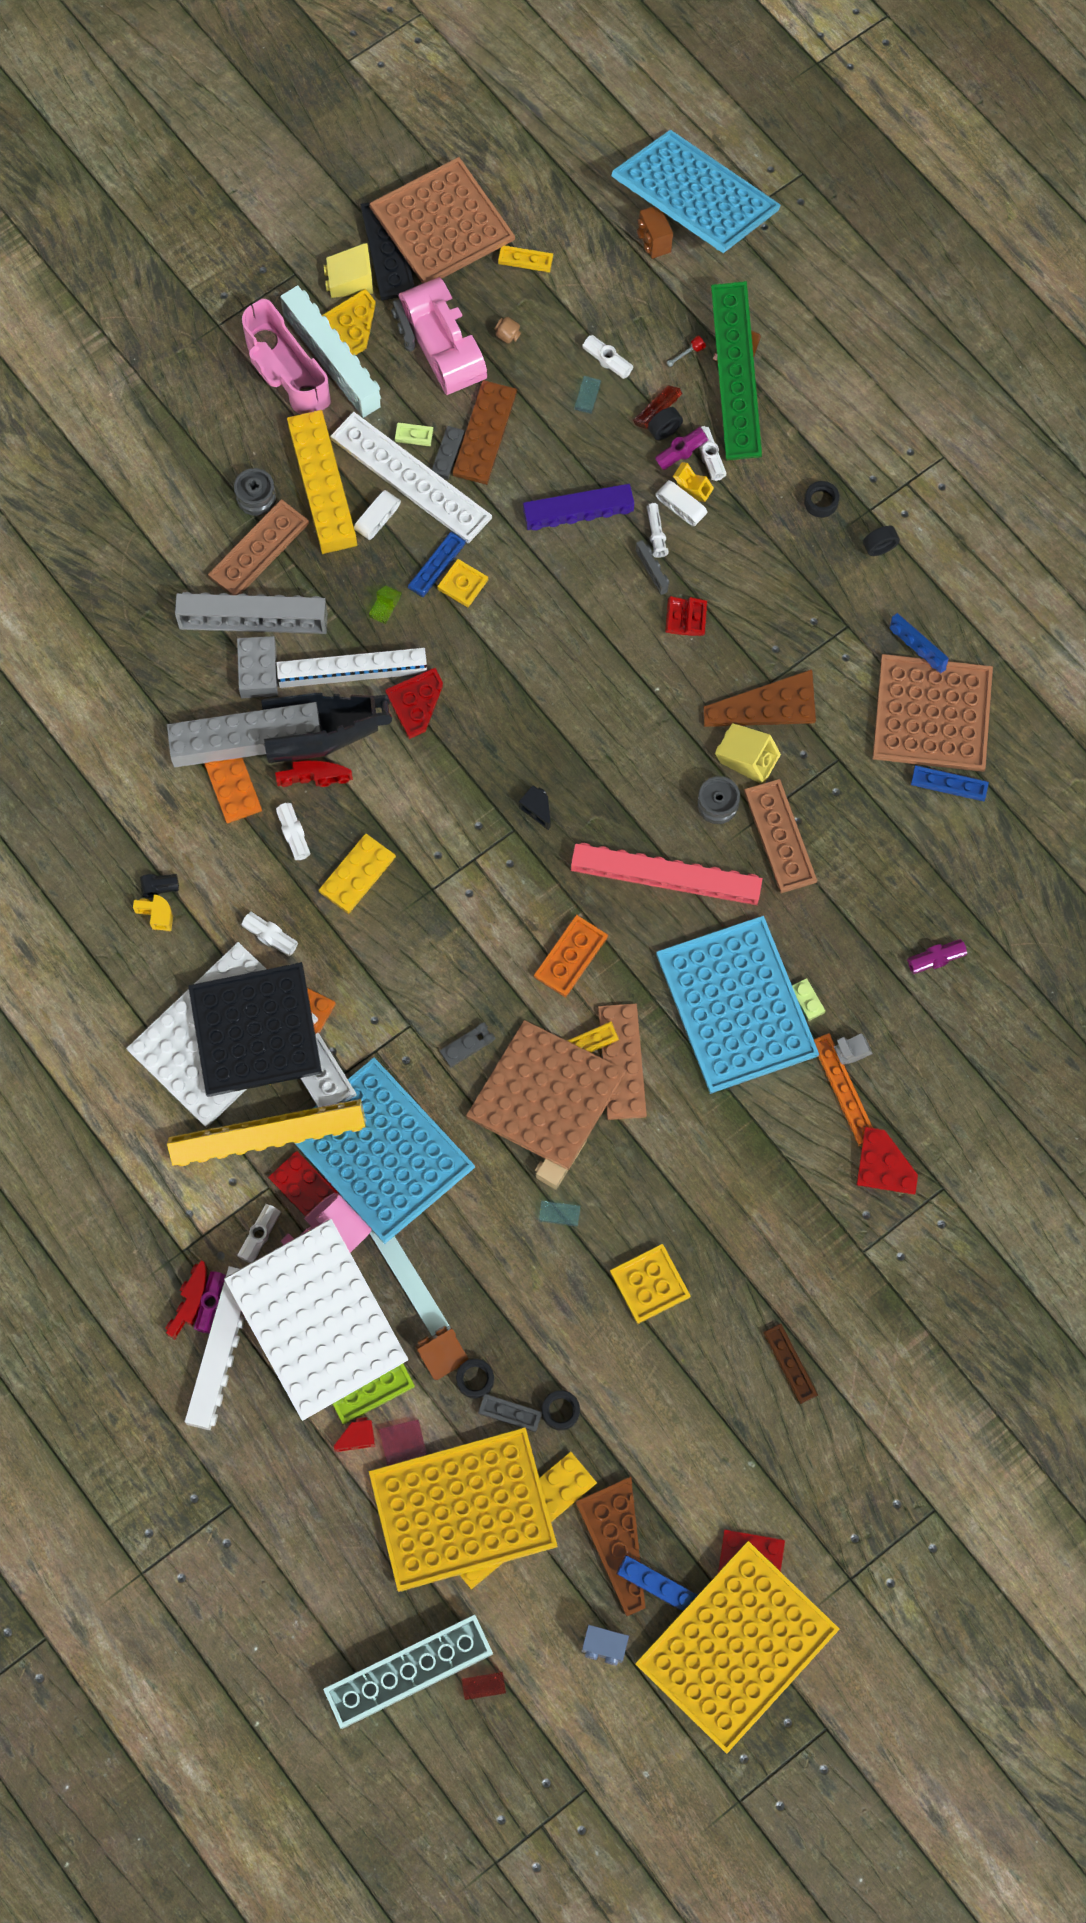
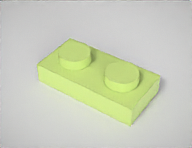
M397 423L395 442L431 446L433 427Z
M807 978L792 985L807 1021L825 1013L823 1005Z

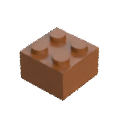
M655 206L641 210L637 234L644 241L646 253H649L652 259L671 253L673 232L664 213Z

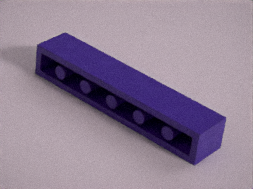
M630 484L523 503L527 530H539L548 526L557 527L565 523L574 524L582 520L591 521L599 517L608 518L615 514L624 515L634 511V499Z

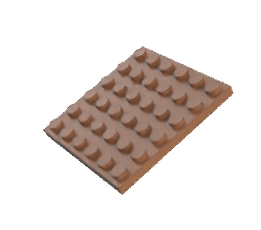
M460 157L370 203L371 210L422 284L437 277L442 279L515 240V235Z
M882 654L873 759L984 772L986 768L993 666L948 662L946 670L940 674L924 659Z
M524 1020L467 1113L466 1118L569 1170L626 1071Z

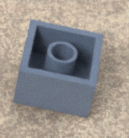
M588 1625L581 1652L585 1653L586 1658L597 1660V1657L605 1659V1663L617 1666L618 1662L622 1663L629 1636Z

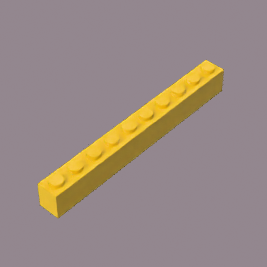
M358 1099L169 1137L167 1146L172 1166H186L194 1161L201 1163L214 1157L222 1159L229 1154L236 1153V1155H242L249 1150L262 1151L269 1146L281 1147L289 1142L301 1143L309 1138L316 1140L323 1138L325 1135L332 1134L337 1136L350 1130L357 1132L365 1128L366 1118L362 1101Z

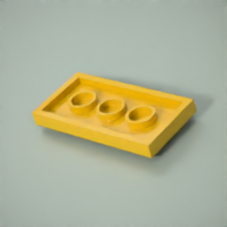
M365 834L320 887L319 893L349 914L396 858V855L368 834Z

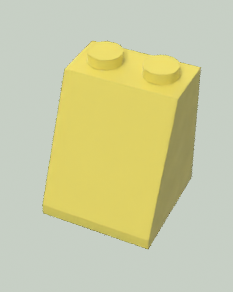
M367 243L326 258L327 265H324L325 276L329 277V280H326V290L330 291L331 298L354 296L364 289L369 294H373Z
M733 723L726 731L725 737L721 744L718 745L715 753L721 764L760 784L766 782L781 755L770 734Z

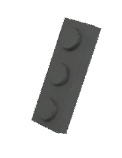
M447 426L432 467V471L443 479L449 480L465 435V430Z
M643 540L637 542L636 553L661 595L667 593L669 580L660 571L661 566L658 560H654L652 557L650 546L645 545Z
M484 1394L478 1414L520 1428L526 1427V1430L536 1433L542 1412Z

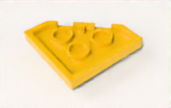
M364 289L322 315L328 319L329 326L332 329H336L340 340L347 343L352 355H357L367 349L376 301Z

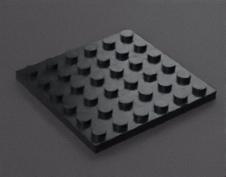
M302 962L188 985L207 1097L323 1074Z

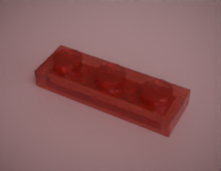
M668 385L633 420L635 425L648 429L649 421L658 412L670 407L683 394L680 388Z

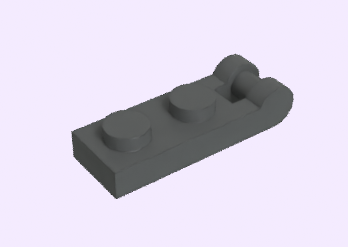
M400 299L393 301L391 313L394 320L397 319L398 321L397 328L399 333L404 336L405 349L411 352L415 349V337Z
M485 1022L440 1050V1054L450 1068L496 1039L493 1033L490 1034L487 1030L488 1026ZM482 1034L484 1038L479 1041L476 1036Z

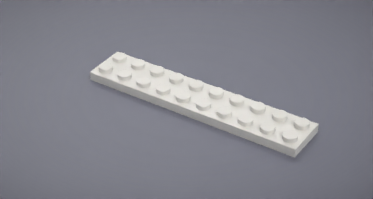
M355 412L330 436L334 443L468 544L492 519L490 513Z

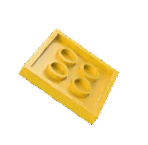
M663 1244L610 1270L637 1325L691 1297Z

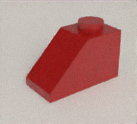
M363 1417L357 1418L356 1422H352L335 1443L334 1451L342 1452L376 1447L372 1420Z

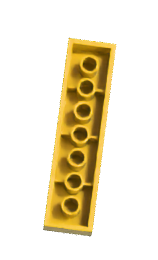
M318 410L288 417V428L322 554L357 546L354 526L323 411Z

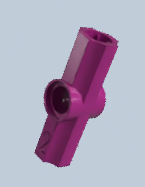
M700 426L683 438H675L671 446L655 456V459L660 467L665 470L680 459H688L692 455L693 450L709 439Z
M961 939L945 945L938 944L928 948L926 952L909 957L907 959L908 966L913 974L930 968L937 969L945 966L949 961L966 956L967 950Z
M216 1271L210 1272L204 1295L201 1297V1306L194 1330L210 1334L225 1282V1274ZM210 1298L216 1299V1303L212 1307L206 1306V1301Z

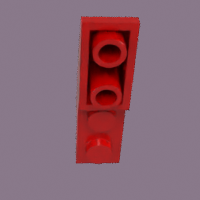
M324 761L292 762V770L275 772L277 785L282 787H288L293 783L299 782L305 784L311 780H315L316 786L327 787L333 783L344 784L348 783L349 780H353L351 769Z
M202 1260L192 1268L190 1273L192 1276L189 1281H185L182 1284L180 1295L186 1301H182L176 1310L178 1314L166 1326V1334L176 1340L185 1323L193 1327L201 1306V1297L204 1295L207 1285V1265Z

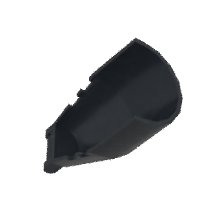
M311 693L261 700L262 710L316 702L321 732L264 739L268 763L326 756L377 732L378 726L388 725L392 722V715L389 713L388 706L390 699L387 695H351L350 698L340 697V694H334L333 697L323 696V693ZM376 708H381L382 713H376Z

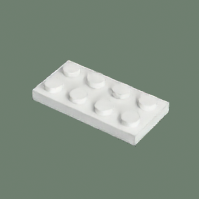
M316 1033L323 1074L300 1079L318 1107L346 1102L357 1096L320 1034Z

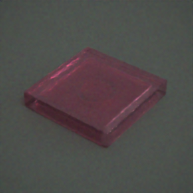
M419 1419L379 1429L387 1466L427 1455Z

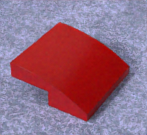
M670 596L667 605L665 632L677 635L704 636L707 601L692 597L686 600Z

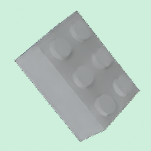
M275 637L237 638L238 677L241 698L278 696Z

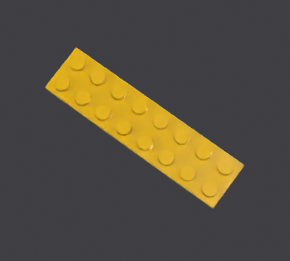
M572 1452L568 1453L539 1478L551 1522L597 1484ZM503 1563L464 1573L460 1577L472 1590Z

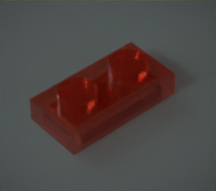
M503 1672L462 1679L465 1700L506 1694Z

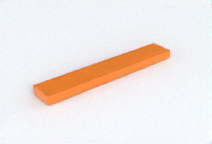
M828 1033L813 1039L819 1052L818 1058L858 1146H860L863 1142L865 1127H873L844 1064H841L831 1035Z

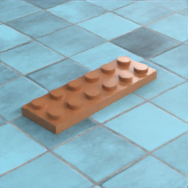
M281 499L208 574V577L228 594H242L309 524V520Z
M778 779L744 789L745 797L780 893L817 883V878L781 780Z
M637 1004L598 1006L600 1026L612 1022L619 1038L618 1041L602 1047V1059L626 1071L606 1106L607 1120L646 1117Z

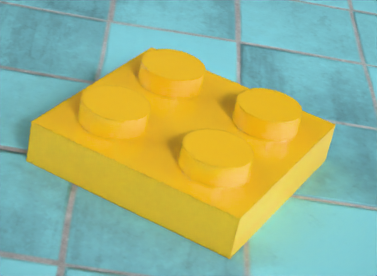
M457 559L437 587L442 593L469 608L487 583L488 576Z

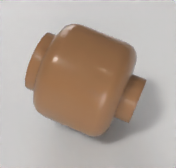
M501 317L494 328L496 337L507 344L511 343L512 340L516 342L521 334L519 332L520 324L510 317H505L504 319Z

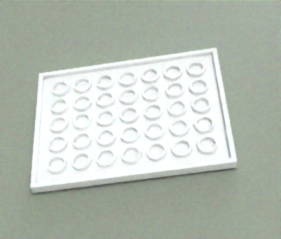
M237 942L194 984L266 970V968ZM189 989L126 1048L206 1128L247 1090L211 1097L206 1096ZM312 1013L313 1022L315 1024L318 1021V1018Z
M332 1219L325 1221L224 1278L302 1421L408 1361L406 1354Z

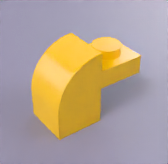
M682 462L673 475L678 483L677 485L697 501L706 502L714 489L708 478L695 475L688 463Z
M154 895L153 902L144 898L134 900L133 909L135 913L151 915L150 925L153 930H172L173 914L168 902L163 897Z

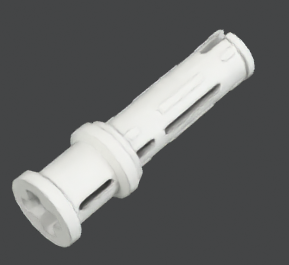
M651 503L649 506L647 505V512L652 534L650 537V542L653 544L652 554L656 558H661L668 555L669 550L665 544L666 535L662 531L658 504Z

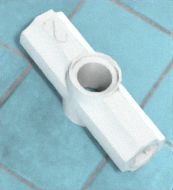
M594 335L589 336L582 346L583 349L598 359L602 367L611 369L623 379L630 375L633 365L617 354L613 346L605 345Z
M702 426L701 428L709 440L699 446L702 454L701 458L707 467L711 480L718 481L726 476V471L718 453L719 448L713 440L709 427Z
M291 803L281 804L276 808V812L282 824L281 828L284 837L290 845L295 860H303L310 855V850L305 841L301 823L297 820Z
M253 912L245 916L241 924L242 927L255 934L262 943L269 947L273 946L288 957L296 950L298 942L283 933L276 924L270 921L266 922Z
M265 1204L257 1221L250 1228V1233L237 1257L247 1263L255 1261L264 1243L268 1241L269 1234L281 1214L280 1210ZM257 1230L264 1231V1235L261 1238L254 1237V1234Z

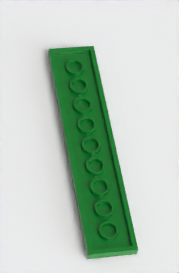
M747 281L711 285L726 461L762 457Z

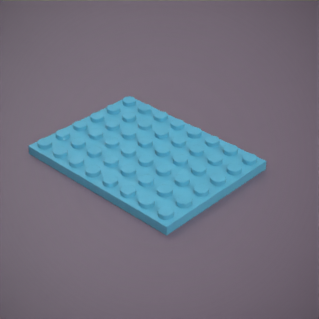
M669 130L618 166L611 175L618 182L631 189L634 193L644 198L647 202L722 253H725L779 211L781 206L672 130Z
M764 916L656 952L710 1094L819 1056Z
M374 1057L348 1079L357 1096L348 1101L361 1099L366 1118L365 1128L357 1132L345 1131L337 1136L332 1134L325 1135L323 1138L316 1140L309 1138L301 1143L294 1144L352 1209L367 1223L377 1237L386 1244L472 1171L475 1165Z

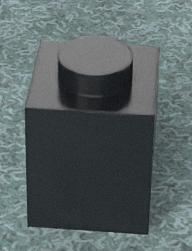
M533 785L520 799L519 809L549 830L551 820L547 793L542 788H536Z

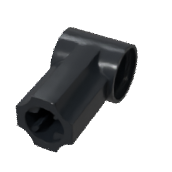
M147 874L140 877L141 892L144 898H153L154 895H159L160 893L179 891L177 874L163 876Z

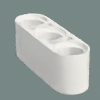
M670 480L656 492V497L661 503L691 526H696L707 514L706 508Z
M384 490L358 519L354 530L368 540H371L400 506L401 500L387 490Z

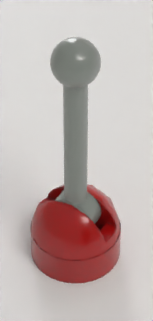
M699 335L693 338L690 344L691 347L674 359L668 360L667 366L672 367L674 362L692 350L701 351L706 348L703 339Z

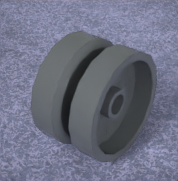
M252 468L241 472L237 476L234 483V491L237 504L243 512L252 516H258L269 512L274 507L276 492L274 481L270 474L264 470Z
M719 776L704 782L699 790L697 803L700 815L712 824L729 822L738 811L740 802L738 786L732 780Z

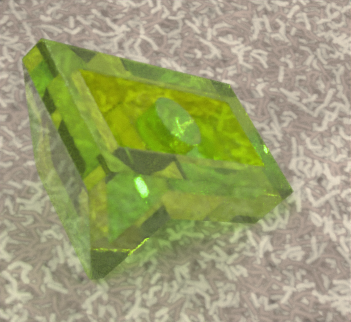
M385 585L377 591V600L369 613L370 618L384 624L387 623L402 595V592Z

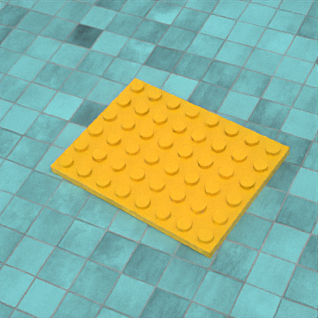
M526 1427L369 1471L398 1592L558 1547Z
M747 1541L635 1664L727 1754L840 1629Z

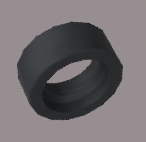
M665 408L649 421L648 430L656 440L666 439L681 427L683 418L676 408Z
M827 481L814 482L808 487L805 494L804 504L806 510L811 515L820 518L832 515L839 504L840 495L838 489ZM819 491L826 492L832 497V504L827 507H818L812 502V495Z
M889 525L872 531L863 540V544L870 556L885 554L895 548L900 542L895 528Z
M475 1358L465 1361L457 1370V1387L466 1397L473 1399L484 1397V1394H488L493 1388L494 1374L492 1368L484 1360ZM471 1367H479L487 1375V1382L480 1390H470L464 1384V1374Z
M564 1390L554 1391L545 1398L542 1405V1417L548 1426L556 1430H567L578 1421L580 1404L572 1393ZM565 1399L571 1403L573 1413L569 1420L557 1422L551 1418L549 1407L554 1400Z

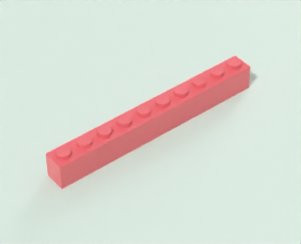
M587 843L575 844L571 863V871L751 905H758L763 879L755 874L743 875L733 870L726 872L721 871L717 867L705 868L700 864L689 865L679 860L672 862L662 857H647L642 853H636L635 855L629 854L625 850L613 851L604 846L592 847Z

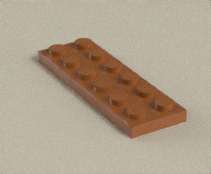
M482 381L453 470V476L488 485L517 395L516 388Z

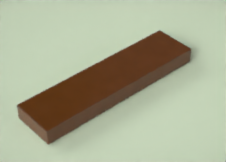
M780 1323L764 1331L763 1334L799 1405L817 1397L818 1394L782 1324Z

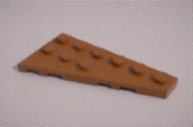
M812 669L704 706V727L731 726L732 723L740 726L815 723Z
M629 1477L576 1501L579 1512L626 1617L645 1609L644 1590L616 1574L625 1555L640 1562L632 1478Z

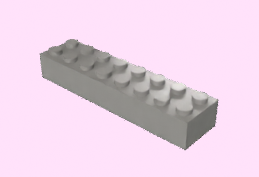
M190 592L177 593L175 615L180 630L327 634L328 613L326 600L320 596L309 598L299 595L293 597H285L283 595L266 596L263 594L248 596L246 594L229 595L226 593L211 595L210 593L192 594Z
M316 702L167 724L170 757L174 768L266 754L264 739L321 732Z

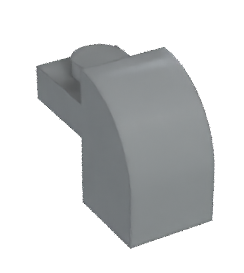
M862 1033L849 1040L843 1037L837 1040L838 1045L834 1046L841 1064L853 1063L873 1054L866 1037Z

